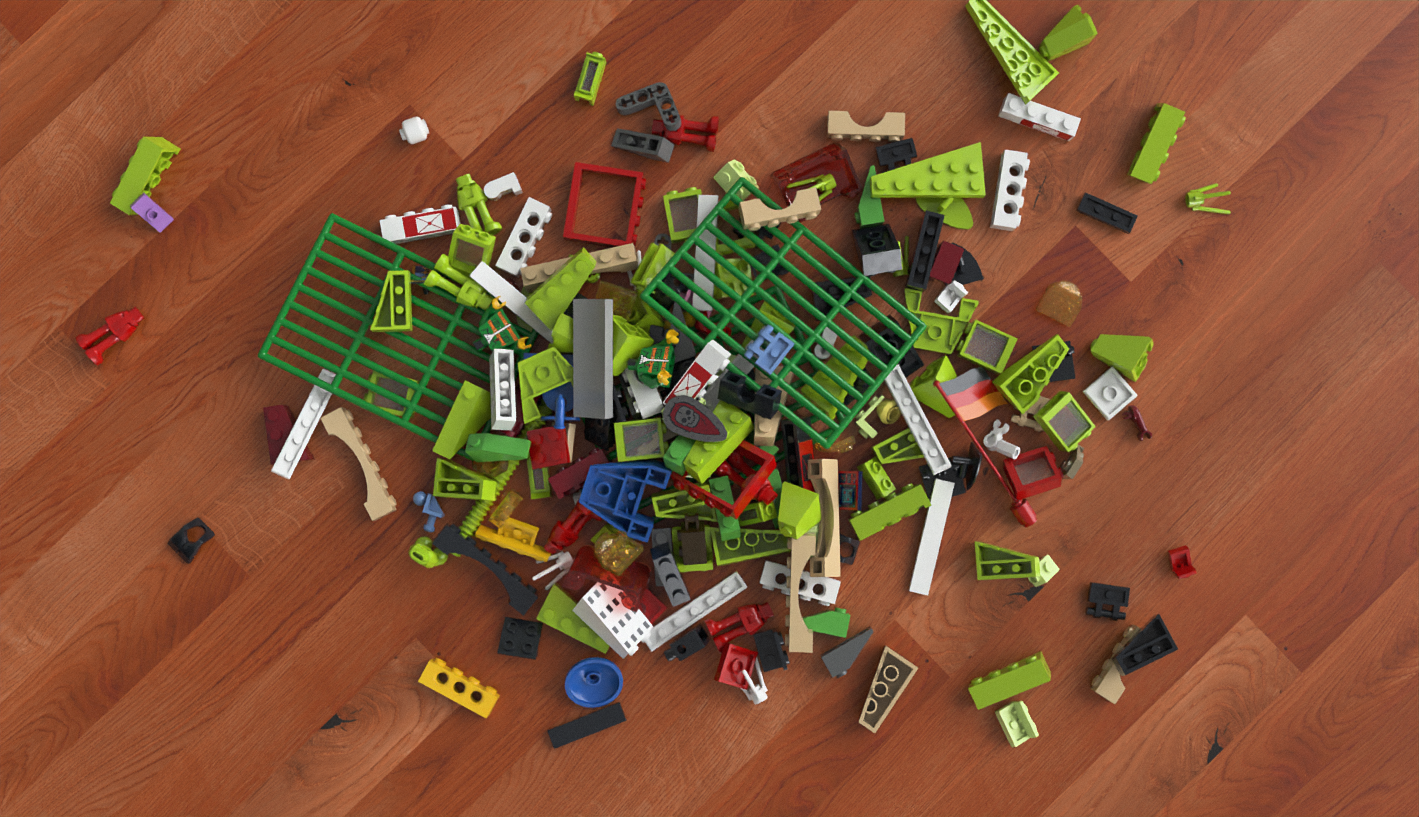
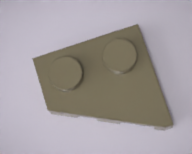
M1080 445L1072 451L1067 461L1064 460L1059 467L1062 470L1063 479H1073L1082 466L1084 457L1082 452L1084 448Z

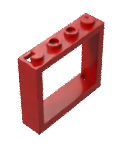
M575 162L563 233L564 240L606 247H617L631 243L636 246L638 235L635 234V229L640 226L641 216H638V210L643 207L644 197H641L642 189H646L647 180L644 178L643 172ZM584 171L636 179L626 241L574 233Z
M743 440L735 451L762 467L733 505L686 480L687 470L683 476L672 471L670 476L673 486L678 490L687 491L692 498H699L708 507H715L724 516H731L737 520L776 468L777 464L773 455Z

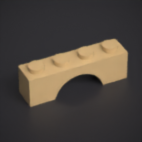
M828 111L827 138H831L834 141L850 138L851 141L869 139L871 142H879L881 139H888V142H898L905 136V113L886 112L884 118L878 124L864 127L856 124L851 119L848 111Z
M816 187L797 191L794 202L782 210L768 208L759 198L740 202L738 207L743 230L749 229V231L758 230L761 226L766 225L768 227H775L779 223L786 221L788 224L795 223L801 218L811 220L816 218L821 211Z
M1135 625L1129 626L1123 633L1124 638L1121 643L1115 645L1112 657L1141 628ZM1111 657L1104 662L1101 674L1093 679L1091 690L1111 703L1116 704L1125 687Z

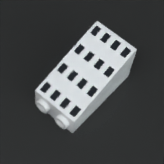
M608 572L586 593L572 610L623 659L628 654L632 656L638 650L637 644L640 641L644 643L651 635L649 631L653 628L652 624Z

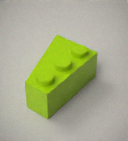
M408 270L388 271L380 302L376 309V315L370 329L372 332L412 331L411 273Z
M909 428L870 447L880 464L924 458Z
M437 458L433 496L495 501L496 481L452 460Z
M705 481L703 484L695 483V485L711 493L708 481ZM674 488L652 493L656 517L681 519L685 518L684 513L695 515L698 512L699 520L717 522L715 509L708 507L699 498H692L685 490L680 491Z
M975 541L978 580L1041 577L1039 557Z

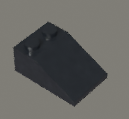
M890 224L852 230L860 267L864 276H875L879 273H893L897 270H902L901 249Z
M889 314L887 317L901 328L898 321ZM880 321L871 327L897 350L905 343L903 339ZM864 332L859 335L860 340L868 346L869 351L887 365L893 358L889 352ZM912 346L897 365L900 366L906 378L924 366V363Z

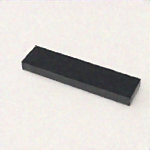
M617 702L547 731L555 749L622 723L627 719L621 703Z

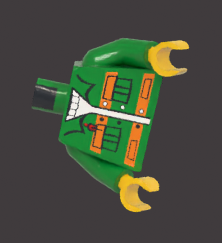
M497 296L492 300V304L484 311L479 321L478 330L482 337L473 342L478 352L489 346L492 352L494 349L513 350V354H516L532 346L531 344L525 345V339H528V337L520 338L502 310V307L506 305V301L499 304L498 299L501 296Z
M670 329L666 333V338L661 342L647 348H642L639 359L628 360V370H637L639 381L651 389L659 386L670 388L676 358L674 348L671 345L672 343L678 344L679 339L676 336L679 333Z

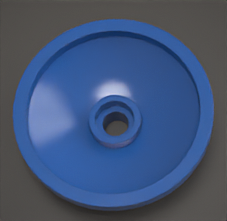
M592 657L581 660L569 669L565 677V690L568 697L574 703L583 707L595 708L607 705L617 698L623 687L621 670L615 663L605 658Z

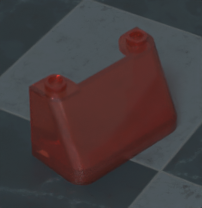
M839 143L827 145L774 171L770 175L785 208L794 202L797 191L808 189L817 183L812 182L792 188H787L788 184L818 177L822 174L825 176L830 173L835 179L836 187L832 189L831 194L820 201V205L840 195L853 198L858 195V192L863 190L847 149ZM817 189L818 197L821 194H823L824 191L821 192L819 189ZM806 218L798 219L800 223L806 220Z
M584 545L578 550L565 576L562 587L578 590L584 585L587 578L622 590V605L629 610L638 612L643 603L652 572L650 567L644 563L591 545Z

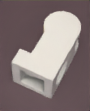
M514 172L493 180L484 187L485 195L492 201H497L502 195L514 192L516 196L523 193Z
M826 327L821 337L834 346L837 335ZM817 344L814 348V354L818 359L823 360L830 356V353Z

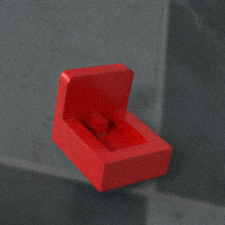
M1186 545L1168 551L1171 571L1178 579L1188 578L1196 574V569L1191 563L1189 548Z

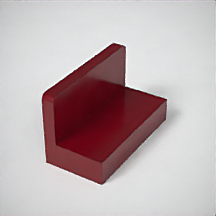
M943 240L933 260L929 280L934 281L936 279L950 284L964 249Z

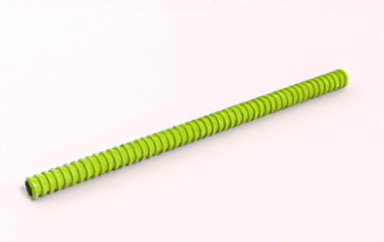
M609 294V299H613V315H616L617 309L620 310L619 306L623 305L624 302L616 295ZM541 399V404L537 405L540 415H552V410ZM541 417L528 422L527 425H524L525 429L521 430L522 433L521 435L518 434V437L528 440L527 431L541 429L546 424L545 421H542ZM520 460L501 461L502 464L498 465L499 469L495 470L496 474L491 476L492 480L496 481L495 501L497 500V495L500 496L499 492L504 490L503 486L507 485L506 481L510 480V475L513 476V470L516 471V466L520 465ZM475 501L476 505L472 506V511L469 510V515L465 516L466 520L462 521L463 525L459 526L462 530L460 532L465 537L468 535L470 537L474 536L473 532L478 530L477 526H480V522L484 520L483 517L487 516L486 512L491 510L490 506L494 505L493 501ZM451 553L456 557L461 556V554Z

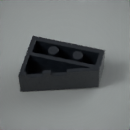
M856 277L841 278V280L850 287L856 280ZM830 280L815 282L837 301L844 294ZM863 283L856 291L864 299L872 295V290ZM812 291L813 306L826 316L833 307ZM850 298L848 302L844 305V307H848L857 302Z
M1155 614L1112 657V660L1119 674L1125 676L1178 650V647L1160 614Z

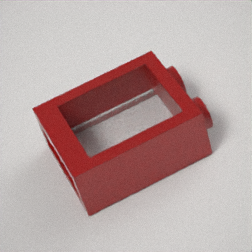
M1047 446L1019 454L1016 459L1007 458L1003 460V471L1017 501L1061 487V480L1064 478L1060 467L1057 468L1055 455L1049 451Z

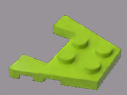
M905 288L906 308L927 325L925 331L912 346L915 349L951 355L979 301L961 298L958 317L919 311L922 291ZM909 321L910 334H912L917 327Z
M554 346L518 362L524 423L526 424L541 417L533 400L534 397L567 382H571L573 386V367Z

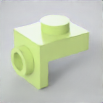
M1048 554L1039 560L1041 577H1028L1035 587L1047 583L1060 570Z

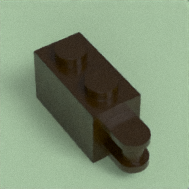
M698 512L695 515L684 513L685 522H681V530H677L678 542H682V546H679V558H683L684 565L707 564L704 521H699Z

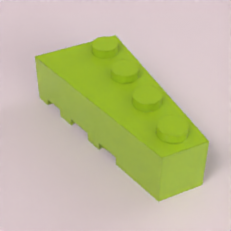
M143 137L140 139L135 154L129 160L126 172L121 175V182L118 188L112 193L113 198L110 204L128 215H138L131 209L130 205L143 193L148 197L152 195L150 189L159 184L161 181L159 175L165 168L168 169L172 164L169 161L174 153L178 154L181 149L163 137Z
M584 247L581 248L526 298L525 304L551 331L560 314L566 311L595 268L596 260Z
M854 335L852 336L857 342H859L862 346L869 350L866 344H864ZM845 343L839 350L859 368L864 369L868 360L849 344ZM832 357L825 365L853 387L857 375L835 357ZM819 370L812 379L840 402L844 403L847 392ZM806 384L801 389L803 396L833 420L838 409Z
M719 400L713 413L725 426L728 433L727 439L721 442L696 440L683 462L687 473L701 484L711 476L754 429L750 416L734 405L727 404L722 400Z
M710 527L717 566L791 552V549H787L788 537L781 534L780 530L740 529V538L722 541L719 528Z
M1040 651L1023 660L1011 663L1001 670H994L984 678L977 677L971 680L968 689L979 710L1051 681V671Z

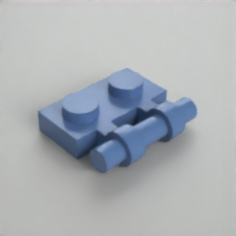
M769 324L759 331V336L753 344L750 343L748 345V350L744 356L750 360L754 354L757 355L759 358L755 365L768 375H771L794 346V343L780 332L775 337L771 336L770 333L774 328ZM764 341H767L770 344L763 352L759 347Z

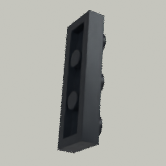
M1086 192L1083 194L1076 210L1127 234L1131 232L1138 215Z

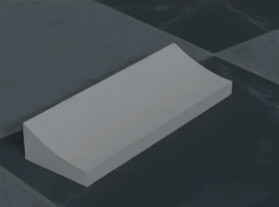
M573 299V417L613 418V299Z

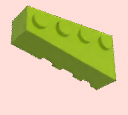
M1166 103L1156 104L1154 110L1158 112L1150 119L1148 123L1150 131L1145 133L1140 144L1143 148L1141 151L1138 150L1127 174L1148 184L1157 181L1160 175V165L1166 162L1169 155L1167 153L1168 148L1175 143L1177 139L1176 131L1178 127L1181 128L1186 119L1184 117L1185 111Z
M910 483L902 487V492L898 494L892 492L887 495L885 501L879 503L877 500L868 505L869 509L863 512L860 509L850 514L852 518L848 519L858 540L861 541L883 530L885 526H891L902 520V517H908L917 513L918 509L922 507L932 506L921 484L913 485Z
M554 583L536 619L606 654L610 646L572 611L579 602L562 589L559 584Z

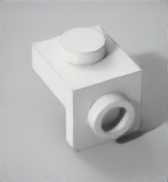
M953 280L943 288L934 302L948 314L968 292L961 283Z

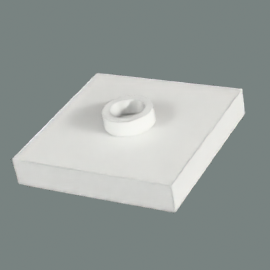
M1113 366L1082 391L1107 421L1138 396Z

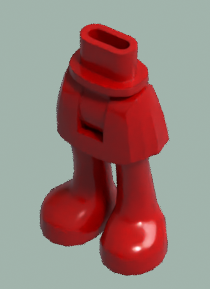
M680 115L682 124L675 131L667 130L662 120H653L652 134L660 135V137H664L676 145H681L682 142H690L705 146L709 152L715 151L719 116H712L708 122H696L686 120L684 115ZM670 116L669 119L671 123H674L675 121L673 120V117ZM685 130L700 131L713 135L704 136L685 133Z
M135 306L129 311L126 309L125 311L107 316L105 318L106 323L89 334H79L75 338L79 346L86 350L85 354L92 362L99 366L104 361L102 354L120 340L124 342L128 340L139 326V322L145 318ZM110 331L113 332L106 339L99 342L95 346H92L93 343L100 339L102 336H104Z
M734 450L727 457L728 462L725 460L713 473L718 477L728 476V479L741 487L740 492L742 493L758 471L748 466L743 460L744 456ZM730 465L745 474L747 478L741 477ZM768 478L752 500L763 501L766 505H769L776 499L778 494L773 490V486H771Z
M578 500L564 522L557 521L544 549L549 553L555 554L558 550L569 547L579 538V532L590 519L594 518L597 521H602L603 519L579 503Z
M768 602L762 605L758 603L757 605L741 606L737 608V613L719 621L712 619L704 621L711 636L741 621L742 625L713 637V641L720 654L723 651L725 642L729 643L746 633L753 635L764 626L767 619L774 616Z

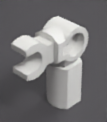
M997 419L993 424V431L984 437L983 443L990 451H997L1012 459H1016L1020 453V447L1002 440V435L1008 432L1010 426L1005 423L1002 428H999L1001 422Z

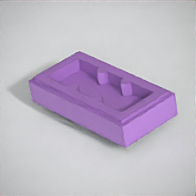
M145 193L140 195L130 205L131 209L160 233L174 220L172 216Z

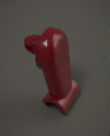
M1134 405L1128 406V411L1122 414V416L1127 415L1123 419L1131 418L1139 431L1137 434L1139 441H1143L1144 433L1148 439H1151L1152 433L1147 430L1139 409Z

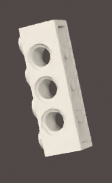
M1004 150L1001 153L990 228L1013 231L1016 229V226L1019 227L1021 215H1018L1019 208H1022L1024 197L1021 194L1027 182L1024 174L1025 170H1028L1030 160L1027 159L1028 153ZM1009 169H1016L1018 175L1012 176L1009 172ZM1012 187L1015 190V194H1008L1006 188ZM1005 205H1008V206L1011 207V209H1012V213H1011V214H1007V213L1004 211V206H1005Z
M530 197L528 198L495 265L497 268L519 278L521 268L528 266L526 262L529 257L532 258L536 247H534L536 241H540L544 234L542 229L545 223L548 224L551 220L552 213L549 206ZM532 217L539 219L535 226L529 225V220ZM524 234L530 235V240L527 243L521 242V237ZM516 251L522 252L519 260H513L512 258L513 253Z
M494 349L489 359L491 428L493 430H511L516 422L513 350Z
M765 560L759 583L763 584L762 588L774 590L775 587L782 589L781 593L790 595V588H786V581L782 584L775 581V577L779 573L785 574L786 578L790 576V569H787L786 565ZM803 570L801 579L804 580L805 584L803 588L799 589L798 594H800V598L811 601V598L818 599L819 604L829 606L830 603L835 604L841 581L829 577H810V572ZM815 584L823 586V591L820 594L813 593V586Z

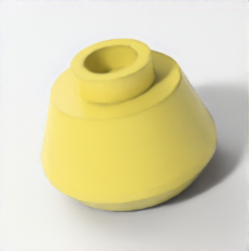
M885 399L877 405V415L884 424L896 422L901 415L895 400Z

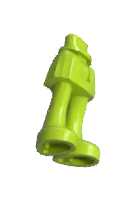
M470 174L458 177L456 179L458 184V207L460 210L465 211L470 226L473 229L483 231L474 211V208L477 207L485 232L492 236L502 230V226L499 222L492 220L485 204L488 199L484 191L472 180Z
M445 254L441 255L434 269L463 286L459 288L434 270L430 272L424 282V285L428 287L438 286L457 297L456 302L470 307L475 306L478 308L479 306L486 310L494 299L487 294L488 291L471 277L468 278L452 268L449 264V258Z
M426 536L418 538L415 544L411 545L408 550L409 557L426 568L442 565L448 559V555L440 549H431L432 540Z

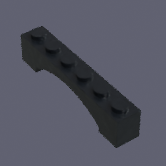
M447 523L433 539L432 544L446 555L449 553L462 554L488 567L505 586L510 597L508 604L524 616L538 599L537 589L529 583L525 585L521 581L522 577L516 572L510 573L506 570L507 565L499 559L496 562L491 558L492 554L483 547L481 550L477 547V542L469 535L467 537L460 533L462 530L457 525Z

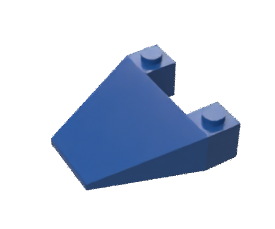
M654 459L590 465L579 503L628 537L648 543L654 525V518L637 513L646 484L666 489L672 470L666 468L664 462Z

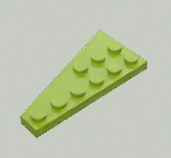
M970 0L965 5L966 9L1026 105L1059 72L987 0Z
M981 142L871 176V198H984L986 194Z

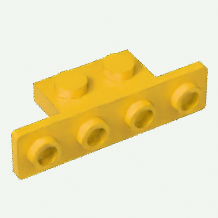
M504 515L501 518L498 531L480 525L475 533V537L480 538L482 541L491 542L501 548H508L516 551L518 554L533 557L537 561L547 562L551 556V553L547 552L544 547L535 544L539 531L538 527Z

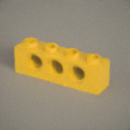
M439 658L431 659L418 682L487 718L500 696L496 693L497 690L491 686H482L479 684L480 681L470 676L468 678L462 675L463 672L458 668L453 667L451 669L447 667L446 662ZM440 673L447 675V682L440 681ZM457 682H462L464 684V691H458L456 689ZM474 691L481 693V700L478 701L473 698Z

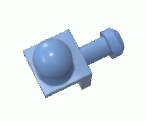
M417 492L413 496V502L418 506L424 505L422 512L429 514L423 529L427 532H434L436 517L443 518L445 513H443L432 493L426 495L424 492Z

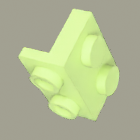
M736 160L728 162L713 177L726 193L740 177H744L759 189L757 181L748 175L744 170V166ZM743 186L736 193L743 201L752 194Z
M1011 701L995 711L1011 747H1017L1029 738L1039 736L1036 725L1032 721L1028 708L1023 701Z

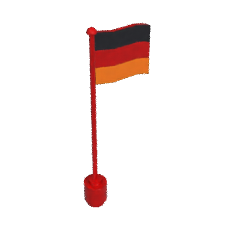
M983 367L974 368L952 380L942 383L934 381L933 386L937 387L1013 499L1010 510L1019 524L1025 528L1033 525L1037 521L1036 513L1027 499L1016 500L1014 494L964 422L980 417L997 406L1008 404L992 383Z

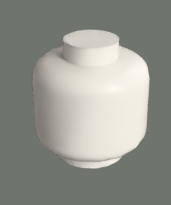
M417 116L404 120L402 122V129H399L402 139H407L410 144L426 140L427 134H429L425 120H421Z

